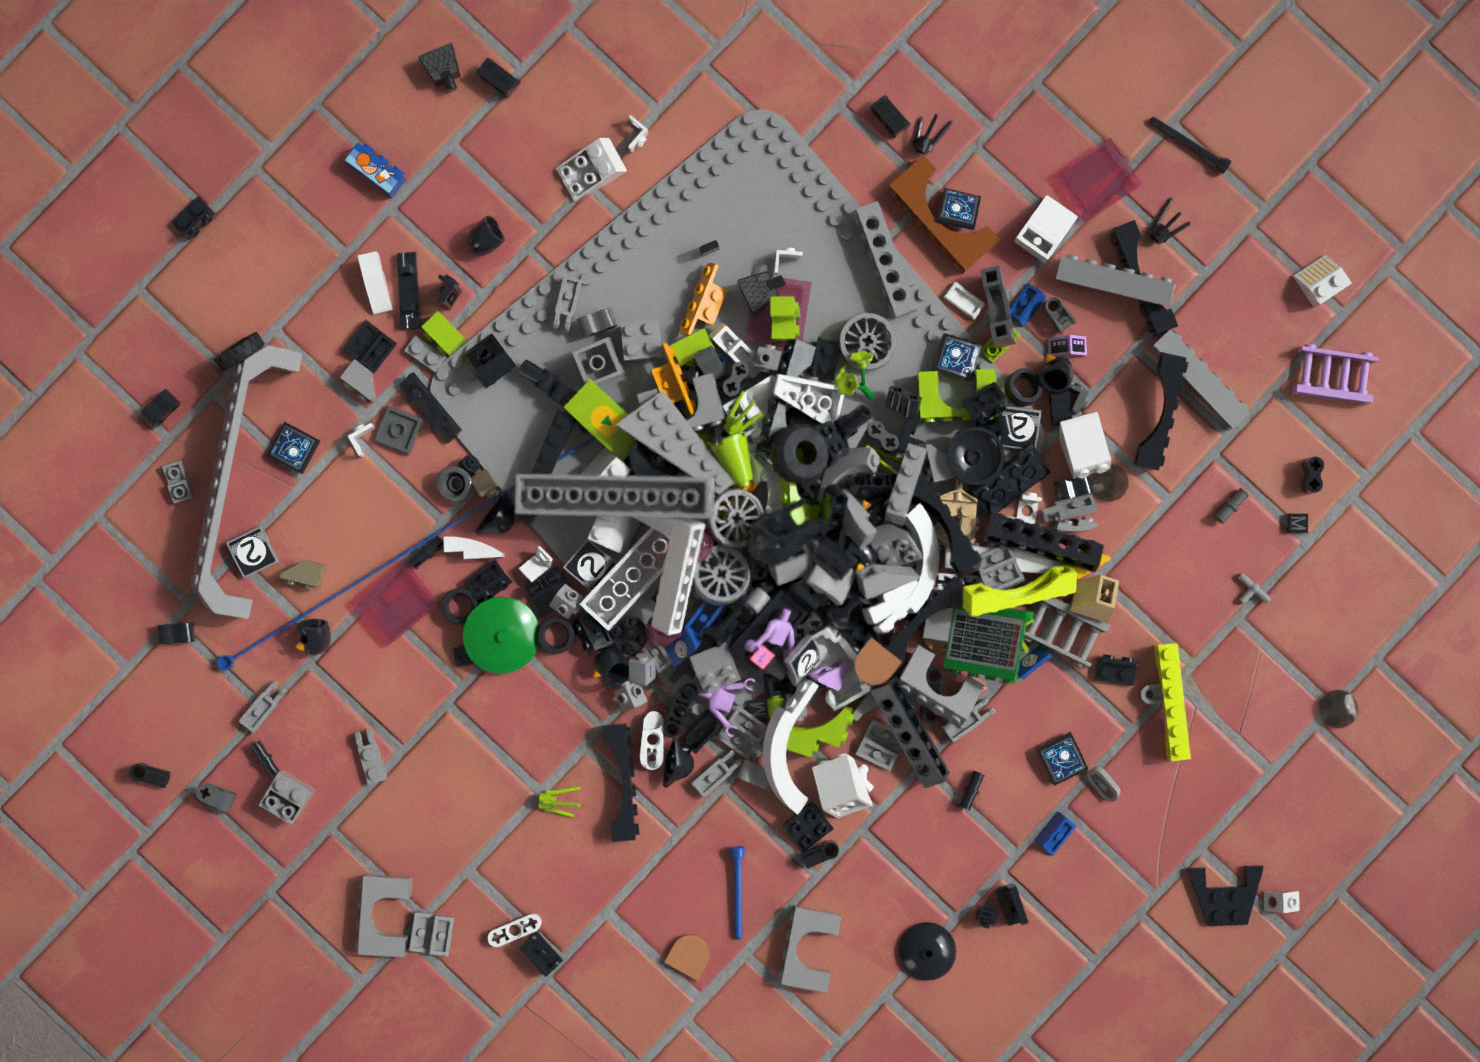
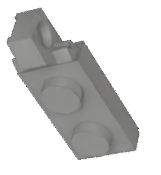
M1086 494L1057 501L1055 505L1042 509V516L1044 522L1059 521L1097 512V505L1092 494Z

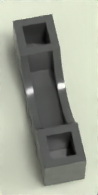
M999 265L981 269L983 288L990 310L992 341L997 348L1016 344L1004 272Z

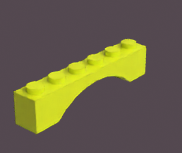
M1063 564L1050 567L1035 581L1016 589L998 590L987 587L982 583L963 587V608L971 616H980L984 613L1015 608L1023 604H1032L1058 596H1067L1068 594L1076 593L1077 572L1070 565Z
M1178 643L1154 645L1156 666L1164 704L1167 760L1191 759Z

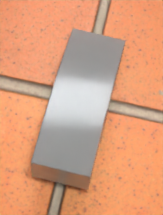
M844 488L842 490L848 496V503L842 524L860 549L871 543L877 530L868 521L870 514Z

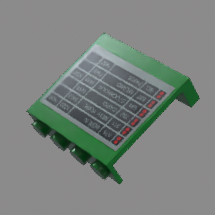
M963 603L959 607H955L953 609L943 668L950 669V673L960 675L961 671L968 672L967 676L979 678V674L985 675V679L996 681L997 678H1003V683L1015 684V681L1022 682V679L1017 678L1026 622L1027 620H1033L1034 613L1006 608L997 612L984 613L980 616H971L963 608Z

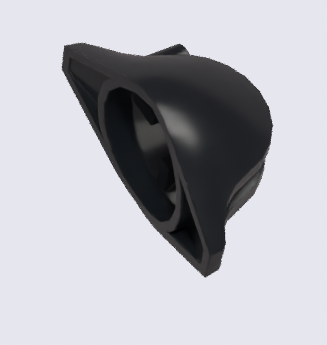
M506 492L486 514L476 529V534L480 535L489 532L502 534L512 528L514 524L513 514L516 508L508 503V494Z
M676 738L672 739L666 756L663 786L665 788H668L677 780L686 778L694 768V759L690 754L691 747L680 746Z

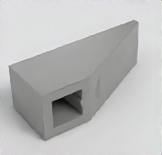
M872 564L855 571L859 591L866 599L874 598L879 594L920 579L912 567Z

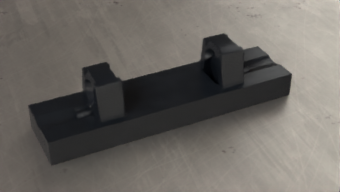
M397 253L401 329H421L417 253ZM404 273L412 274L408 276H403Z
M414 372L410 373L399 385L407 394L405 398L409 403L413 402L432 424L430 428L433 432L438 431L447 443L452 442L462 429Z
M703 636L701 639L702 643L682 661L668 680L675 684L684 673L693 679L696 672L690 667L692 663L690 657L700 653L708 643L713 647H716V645Z

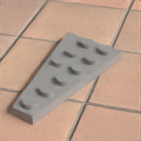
M663 390L616 424V427L624 430L654 453L680 468L685 474L696 478H714V493L716 495L721 494L734 484L733 480Z

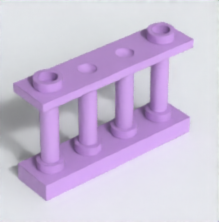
M1304 344V346L1298 348V353H1305L1302 380L1299 384L1292 387V394L1366 405L1373 403L1374 395L1368 394L1366 387L1370 363L1377 362L1379 357H1374L1373 353L1361 352L1360 355L1318 349L1313 344ZM1313 355L1324 356L1321 382L1318 387L1311 386V383H1309ZM1332 358L1343 359L1340 385L1337 387V390L1330 389L1328 385ZM1351 360L1362 362L1359 387L1356 392H1349L1347 388Z

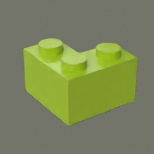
M794 296L771 297L773 343L787 342L800 337V326L796 325V318H800L799 302L795 301Z

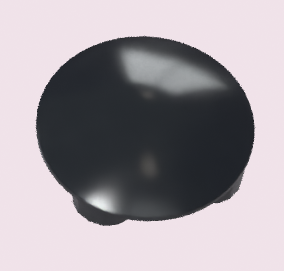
M624 617L611 629V635L615 642L614 645L622 654H636L643 649L647 642V628L637 617Z

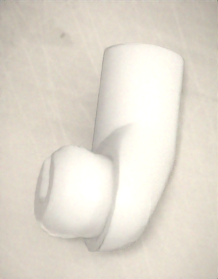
M861 764L858 770L869 793L874 786L867 781L868 767L865 764Z

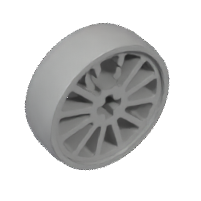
M862 313L849 319L843 326L839 336V350L843 359L857 370H860L858 364L850 361L852 353L856 351L873 353L877 363L870 364V362H866L864 369L865 371H875L885 366L891 360L897 344L896 334L891 324L882 316L873 313ZM869 320L876 322L871 333L868 332ZM865 321V333L862 332L857 322ZM880 324L885 330L875 336L874 332ZM854 325L861 336L850 332L849 328ZM888 333L890 340L877 341V338ZM848 334L858 341L846 342L845 336ZM870 338V342H872L873 344H869V346L866 347L865 342H862V340ZM876 344H890L889 351L878 347ZM845 345H858V347L847 352ZM874 349L886 354V357L880 360Z
M726 489L721 494L714 496V518H704L705 526L709 535L719 544L728 547H742L746 545L745 538L748 534L743 525L750 530L751 526L758 521L759 515L763 513V509L758 499L751 493L742 489ZM738 495L742 498V500H741L739 506H738ZM729 496H732V506L727 499ZM723 501L725 506H719V504ZM748 502L749 507L743 510L745 504ZM719 510H722L724 513L721 520L717 517ZM752 510V516H745V514ZM753 519L752 525L745 522V520ZM715 522L721 523L722 525L716 528ZM728 526L726 532L722 536L719 532ZM738 529L742 534L740 539H738ZM733 530V540L729 541L728 537Z
M727 546L711 547L698 556L692 585L697 595L704 601L714 605H727L738 600L746 591L750 581V569L746 559L737 550ZM727 557L733 559L728 566H725ZM708 560H715L717 567L711 568L708 565ZM734 563L738 564L739 568L729 570ZM698 572L707 573L710 576L699 578ZM740 572L742 574V578L733 576L731 574ZM718 573H719V574H722V573H723V574H724V577H723V578H721V577L717 578V574H718ZM707 580H711V583L707 586V588H703V586L700 583ZM730 580L741 582L740 589ZM726 584L735 591V594L729 595ZM713 585H716L715 595L708 592ZM720 586L723 587L725 597L718 596Z

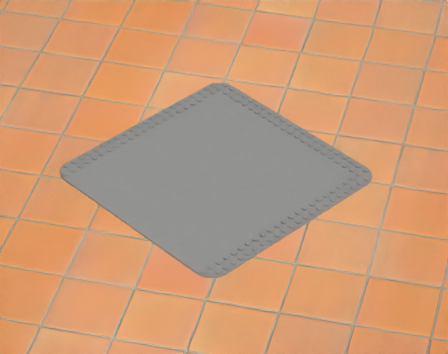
M752 110L743 113L446 359L438 371L434 373L430 392L462 429L457 437L471 454L478 459L481 466L489 470L504 492L516 484V474H531L557 409L570 414L564 406L549 398L547 392L541 390L533 382L517 373L525 359L559 377L557 381H561L578 392L585 383L572 352L611 337L625 373L597 385L630 415L640 407L637 394L658 389L651 370L668 364L663 352V359L625 363L620 322L659 318L662 344L667 342L668 346L688 337L679 333L680 325L686 317L687 307L694 297L695 287L700 282L702 270L707 263L719 265L712 283L726 289L727 293L714 325H708L697 319L692 334L705 328L709 336L722 322L753 353L759 347L764 348L765 344L776 346L775 350L783 352L787 342L773 343L772 335L771 337L769 336L771 314L768 334L765 336L769 306L767 307L764 334L761 335L765 308L762 314L760 334L757 335L760 312L758 313L756 333L753 334L756 315H754L752 333H749L752 312L737 284V280L766 271L771 279L777 277L775 276L777 250H784V248H794L795 251L803 252L802 259L779 257L778 276L782 275L786 283L785 286L780 287L782 288L781 297L794 296L795 301L799 302L800 318H796V325L800 326V337H796V339L810 345L813 344V341L817 342L818 337L824 340L839 342L840 332L845 323L852 317L862 313H873L882 316L891 324L895 331L897 344L891 360L878 370L865 371L866 386L875 394L874 398L869 400L860 389H855L851 396L844 395L840 415L849 413L860 404H864L872 412V418L866 422L867 427L871 422L879 421L884 425L888 433L894 434L900 441L907 417L897 411L886 408L885 404L889 387L899 386L909 393L918 395L917 373L934 371L932 368L943 333L972 342L975 341L897 249L896 252L918 309L914 313L894 319L893 315H889L886 306L889 304L887 297L883 298L881 294L880 279L877 280L874 275V262L869 261L867 243L863 244L860 233H862L861 227L856 225L853 215H856L855 211L857 208H860V205L784 117L769 110ZM873 221L866 223L868 229L873 230L876 228V224ZM880 239L873 240V245L879 248L883 246V242ZM717 240L720 250L702 257L699 251L700 246ZM881 257L879 259V262L882 265H888L890 263L887 257ZM890 274L886 276V280L888 283H895L896 277ZM564 275L583 280L569 332L565 331L564 328L567 320L565 315H561L558 329L553 328L556 315L555 309ZM899 292L892 295L895 301L903 299L902 294ZM605 308H611L617 327L583 338L577 319ZM865 321L857 322L862 332L865 333ZM868 321L869 333L872 332L876 322ZM879 324L874 335L876 336L881 333L885 328ZM854 325L849 328L850 332L861 336ZM493 333L516 364V367L510 373L497 380L495 384L485 389L462 355ZM888 333L877 338V341L890 340ZM848 334L845 336L846 342L858 341ZM870 338L862 340V342H865L866 347H868L869 344H873L872 342H870ZM711 340L716 353L724 357V367L729 376L732 374V367L735 363ZM876 344L878 347L889 351L890 344ZM845 345L847 352L858 347V345ZM874 349L880 360L886 357V354ZM840 350L838 352L834 380L844 363H846ZM980 351L975 370L995 369L996 384L1006 396L1004 391L1006 377ZM874 356L870 364L877 363ZM673 357L675 364H679L676 357ZM847 364L845 372L849 374L854 373L857 377L856 381L861 383V371ZM809 367L803 371V373L812 374V372H808ZM772 369L770 373L760 371L753 379L749 377L748 384L741 391L745 392L772 374L776 378L779 371ZM938 372V390L941 400L951 408H964L961 401L975 393L974 375L972 381L968 382ZM818 378V381L833 384V380ZM724 379L716 382V385L720 384ZM722 387V388L720 389V393H721L723 396H726V395L724 394V392H723V387ZM689 389V393H687L689 400H693L696 409H698L699 402L696 390ZM1007 398L1008 406L1021 407L1011 403ZM683 400L679 401L687 420L692 417H689ZM1030 406L1021 407V408L1032 409ZM723 408L725 417H727L728 414L726 413L725 409ZM918 413V417L915 420V423L918 425L915 434H911L910 437L924 441L919 447L924 448L925 445L930 444L947 455L948 446L953 437L960 431L975 427L973 421H962V418H954V422H943V419H935L933 423H924V420H919ZM1041 421L1036 446L1039 455L1044 445V429ZM575 422L560 457L591 439L594 435L590 432L583 435ZM710 423L703 425L704 429H711V434H715L714 426H711ZM878 426L875 428L871 427L873 429L871 432L873 435L875 433L880 434L878 432L880 429ZM762 428L747 436V442L753 443L752 439L759 436ZM866 431L856 447L865 448L867 445L871 447L874 445L883 451L880 443L869 438ZM597 438L558 461L552 475H580L605 447ZM892 439L889 441L885 440L887 442L886 447H894ZM1003 447L1005 460L1008 462L1023 449ZM896 450L889 453L903 460L906 452L900 455L895 454ZM879 454L882 461L896 471H900L902 463ZM628 457L623 463L633 472L631 476H637L631 467L630 457ZM924 461L925 473L923 474H927L926 469L929 468L927 461ZM880 464L877 466L878 473L894 474ZM823 471L822 473L823 476L820 478L821 480H823L825 471ZM955 479L932 483V480H930L933 489L938 490L940 496L955 489ZM766 481L758 483L759 486L751 494L758 499L763 512H765L768 490ZM822 482L813 489L809 487L816 497L813 500H810V498L806 499L807 504L813 506L821 505L817 498ZM963 482L962 490L974 497L970 490L975 485ZM797 483V492L800 498L802 499L804 497L799 492V490L801 489L799 485L801 483ZM514 488L507 494L508 498L516 506V488ZM860 498L862 499L860 504L862 505L863 500L865 501L867 498ZM871 499L870 504L878 505L874 499ZM977 502L976 512H977L979 509H981V506L979 505L978 502ZM926 511L928 516L937 522V519ZM537 514L534 524L531 525L565 565L588 539L598 516ZM953 517L954 520L956 519L961 524V520L958 517ZM641 522L629 550L651 528L650 526ZM732 533L728 537V540L733 539ZM819 533L813 535L815 537H821ZM704 534L702 535L698 556L706 549L715 547ZM846 537V540H845V547H846L847 544L849 543L848 540H847V537ZM592 541L617 563L625 556ZM877 555V563H876V564H877V565H882L883 563L881 562V560L879 559V557H878V555ZM728 557L726 559L725 566H728L730 564ZM710 559L708 560V565L711 568L717 567V562ZM756 567V570L753 571L754 574H758L759 576L761 568ZM740 572L731 574L733 576L742 578V574ZM718 573V574H717V578H719V577L723 578V577H724V574H723V573H722V574H719V573ZM662 574L622 617L633 616L639 618L645 624L647 633L655 629L651 624L656 602L651 597L660 588ZM810 574L801 577L798 583L801 582L803 579L809 577ZM730 580L740 589L741 582ZM580 583L584 587V589L590 594L591 591L588 588H586L582 583ZM726 584L727 588H729L735 594V591L728 584ZM742 596L730 604L738 608ZM704 600L700 602L698 607L694 605L691 608L687 605L681 634L686 631L684 627ZM725 605L724 608L721 610V612L718 614V616L715 618V620L712 622V624L709 626V628H710V627L722 616V614L726 611V609L728 608V607H726V605ZM741 610L745 619L744 623L748 624L754 616ZM737 628L733 633L732 639H735L742 630ZM794 636V645L803 638H796ZM788 637L785 639L783 646L780 645L778 648L783 651L788 649ZM708 643L701 652L711 649L713 646ZM730 649L729 651L741 678L736 683L745 682L749 678H752L755 683L752 681L746 683V686L753 690H747L746 688L725 690L736 695L729 714L718 710L725 719L730 718L738 706L744 708L747 706V700H754L765 690L763 674H767L764 672L765 669L762 670L761 668L756 672ZM682 662L676 667L671 664L660 673L656 670V675L674 696H676L678 689L685 683H692L696 686L697 695L690 710L691 715L699 718L707 710L709 699L698 695L702 686L697 675L691 679L684 673L675 684L668 680ZM684 688L683 694L686 697H691V691Z

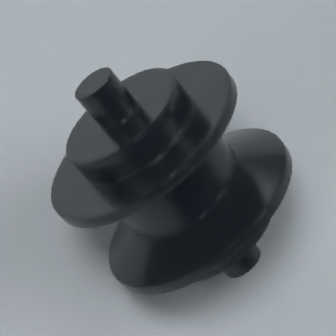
M466 455L459 462L458 467L465 470L469 476H472L479 470L480 463L475 456Z

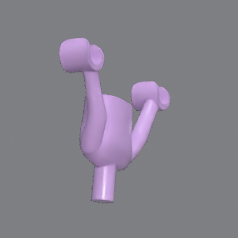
M784 609L779 620L770 621L765 633L757 642L753 640L746 642V650L758 653L760 645L765 640L783 646L788 636V649L783 653V657L786 659L794 650V632L791 624L787 622L791 611Z
M752 678L742 683L726 685L715 692L707 694L701 688L698 694L709 699V711L723 724L729 737L734 736L728 733V729L737 728L734 725H730L718 710L729 714L736 695L725 690L742 688L753 690L746 686L748 681L755 683Z

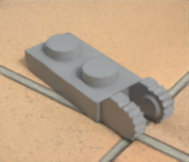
M564 275L555 309L556 315L553 328L558 329L561 315H565L567 320L564 328L565 331H570L583 283L582 279Z
M276 681L265 692L260 694L238 721L253 734H255L279 705L278 702L288 692L286 689H283L275 699L270 697L269 695L277 688L278 683Z
M987 698L974 705L968 719L960 728L952 725L950 722L941 727L952 743L979 726L986 718L995 713L994 708L988 709L981 716L977 710L988 703Z
M371 728L366 729L370 745L364 746L360 732L355 733V739L359 747L358 752L368 785L387 780L378 743L375 741Z
M733 749L722 759L719 758L691 783L703 798L733 773L732 771L743 762L740 758L730 768L727 767L724 762L734 755L735 751Z

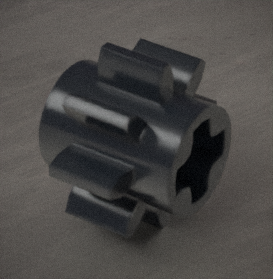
M985 903L984 907L979 906L975 920L980 921L979 925L981 927L989 929L990 925L995 926L999 912L994 911L995 907L993 905Z

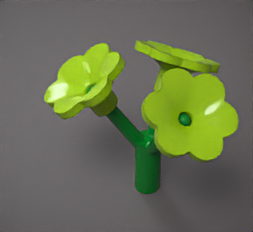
M859 351L851 354L850 361L856 362L860 368L861 383L856 381L857 377L854 373L849 374L845 372L847 363H844L833 381V384L836 383L839 387L838 391L840 394L851 396L855 389H860L869 400L874 398L875 394L866 386L864 369L866 362L872 361L873 353Z

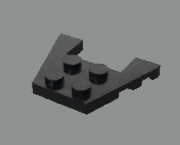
M1263 865L1244 866L1245 886L1206 887V868H1187V873L1190 876L1193 889L1196 892L1208 926L1248 925L1262 876Z

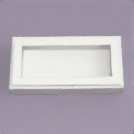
M954 282L943 297L973 320H975L986 305L957 282Z

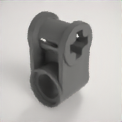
M1051 297L1043 303V312L1059 334H1063L1066 328L1077 323L1074 316L1067 310L1059 298ZM1049 302H1054L1056 304V311L1053 312L1049 310Z
M211 783L199 786L196 791V796L200 801L224 812H229L237 795L230 790L220 788ZM209 789L208 792L211 794L205 797L203 790Z

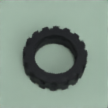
M257 332L251 333L216 356L214 361L220 370L224 372L251 356V354L263 347L265 343Z

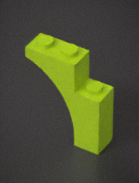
M845 706L836 717L817 726H792L786 749L811 758L813 753L817 754L820 743L818 740L836 747H840L841 743L845 744L848 733L845 732L847 725L851 726L855 716L851 714L853 708Z

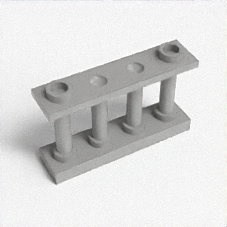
M1056 598L1039 601L1038 604L1040 605L1033 617L1034 622L1030 623L1028 630L1025 631L1024 640L1030 643L1034 640L1075 660L1073 664L1083 669L1085 666L1091 667L1092 663L1086 661V658L1098 634L1108 632L1111 625L1070 611V605ZM1052 606L1057 609V614L1043 640L1035 636L1034 633L1046 608L1049 609ZM1068 614L1074 617V623L1062 648L1051 644L1063 617H1066ZM1086 623L1091 626V632L1078 657L1068 651L1081 625Z

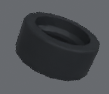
M1022 368L1016 370L1007 378L1004 391L1011 403L1016 406L1025 407L1040 398L1043 386L1036 372L1031 369ZM1017 378H1025L1032 384V396L1025 398L1016 392L1014 381Z
M455 588L444 596L441 608L444 617L449 622L464 624L467 616L458 618L450 612L449 603L451 599L457 595L466 596L471 602V610L479 604V601L470 590Z
M550 618L546 620L538 631V641L541 647L552 654H560L567 651L575 640L573 626L563 618ZM559 624L567 630L568 638L564 645L553 647L546 641L545 633L551 625Z

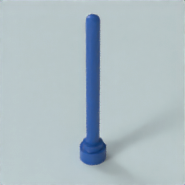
M732 846L730 847V855L734 859L735 938L740 940L742 938V859L745 855V847Z

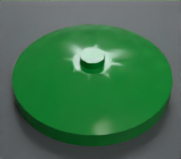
M503 596L489 598L476 605L467 616L463 626V644L468 656L478 667L491 673H511L524 667L535 655L539 646V624L533 612L519 600Z

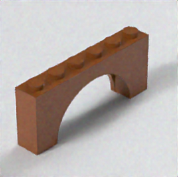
M923 155L889 185L888 193L895 201L898 199L902 204L901 208L907 215L911 214L915 218L914 222L920 229H925L929 240L932 243L936 242L941 247L939 248L940 252L945 257L949 256L952 259V265L955 269L965 273L998 244L1000 239L988 226L980 231L964 234L951 231L937 222L931 214L926 201L927 182L935 173L936 168Z

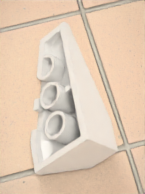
M777 374L773 394L821 423L831 421L833 425L834 421L839 418L844 395L838 391L839 387L835 384Z

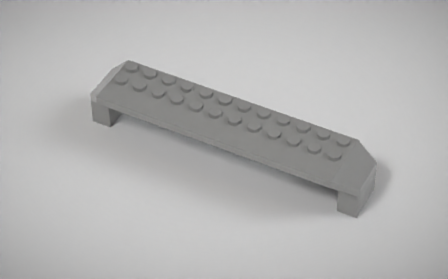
M267 345L261 347L234 367L190 585L205 607L213 613L249 619L253 601L246 597L224 594L210 573L248 382L268 368L288 373L299 372L303 353Z

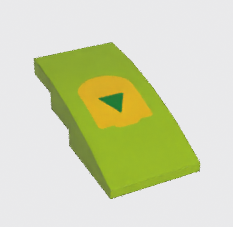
M590 379L564 408L618 459L624 462L630 456L635 439L624 430L616 427V424L629 414Z

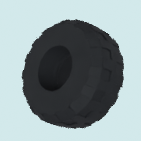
M793 425L784 428L774 437L770 447V459L773 468L781 478L790 483H807L820 477L823 471H825L829 460L828 447L823 435L809 425ZM797 444L804 452L802 464L799 463L795 456Z

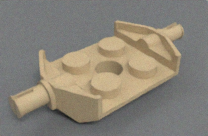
M955 478V489L941 495V501L949 507L952 517H958L961 520V531L970 538L971 544L975 542L978 499L962 490L963 482ZM937 521L936 536L938 542L950 548L947 535L941 524Z

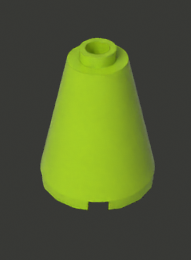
M745 432L726 438L719 443L709 445L719 464L733 480L734 486L739 485V488L750 485L749 480H752L753 477Z

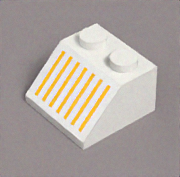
M1326 255L1293 276L1314 308L1352 284L1343 269Z

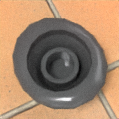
M450 466L439 472L436 478V486L440 494L447 500L461 502L471 494L472 481L465 470L456 466Z

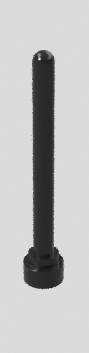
M1156 117L1150 119L1152 125L1214 163L1215 167L1218 168L1217 171L1222 174L1225 173L1232 161L1228 158L1217 157Z

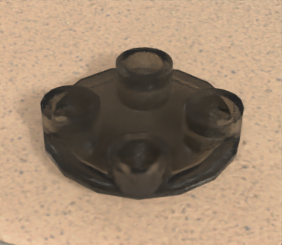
M1111 463L1110 469L1106 472L1093 473L1090 478L1094 494L1103 501L1120 499L1129 487V479L1126 472L1114 463Z
M1331 691L1319 702L1321 717L1331 727H1347L1357 717V702L1347 691Z

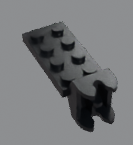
M809 577L799 583L800 578L783 583L782 590L779 588L760 612L750 620L727 646L756 672L760 667L748 658L752 651L746 650V642L749 640L757 642L765 633L769 622L776 619L779 620L784 609L791 611L787 622L791 624L794 630L808 615L806 611L816 610L825 599V593L818 594L815 591L811 594L813 589L807 583ZM766 640L762 643L773 653L780 646Z

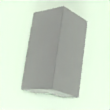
M948 608L929 616L926 619L923 638L948 643L954 608Z

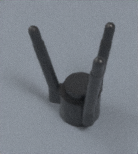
M938 114L934 115L925 135L920 136L923 117L921 116L915 138L912 142L914 145L913 149L924 155L927 152L931 153L933 147L953 124V121H949L933 142L930 143L931 139L928 137Z
M1169 198L1155 223L1149 228L1151 230L1149 233L1150 237L1158 244L1161 242L1165 243L1169 238L1191 225V222H1187L1167 234L1169 232L1168 228L1181 215V212H1178L1165 226L1163 224L1158 226L1173 201L1172 198Z

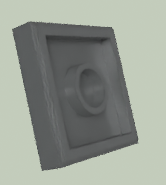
M388 405L374 441L410 455L424 419Z

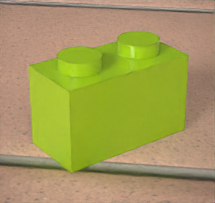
M439 311L422 326L425 330L423 334L429 341L434 339L439 344L436 348L443 355L447 353L451 356L467 341Z
M705 328L670 346L674 350L680 367L687 368L696 364L695 353L711 345L713 346Z

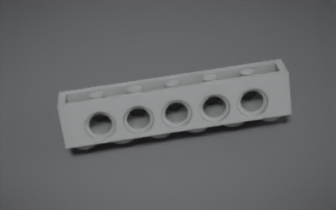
M878 201L857 208L855 211L856 215H853L856 225L861 227L862 233H860L863 244L867 243L869 261L874 262V275L877 280L880 279L881 294L883 298L887 297L889 304L886 306L889 315H893L894 319L916 312L918 308ZM873 221L876 224V228L873 230L868 229L866 223ZM880 239L883 242V246L875 247L873 240ZM881 257H887L890 263L888 265H882L879 262V259ZM894 275L896 282L888 283L886 276ZM899 292L902 294L903 299L895 301L892 295Z

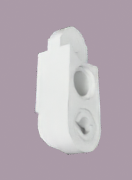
M657 711L649 712L644 717L640 762L643 767L649 770L659 768L664 760V718ZM650 734L657 735L658 742L656 744L648 742L647 738ZM649 755H655L656 760L650 761Z

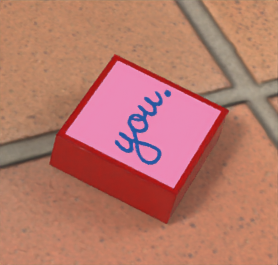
M761 644L760 651L758 653L752 651L748 658L764 670L776 655Z

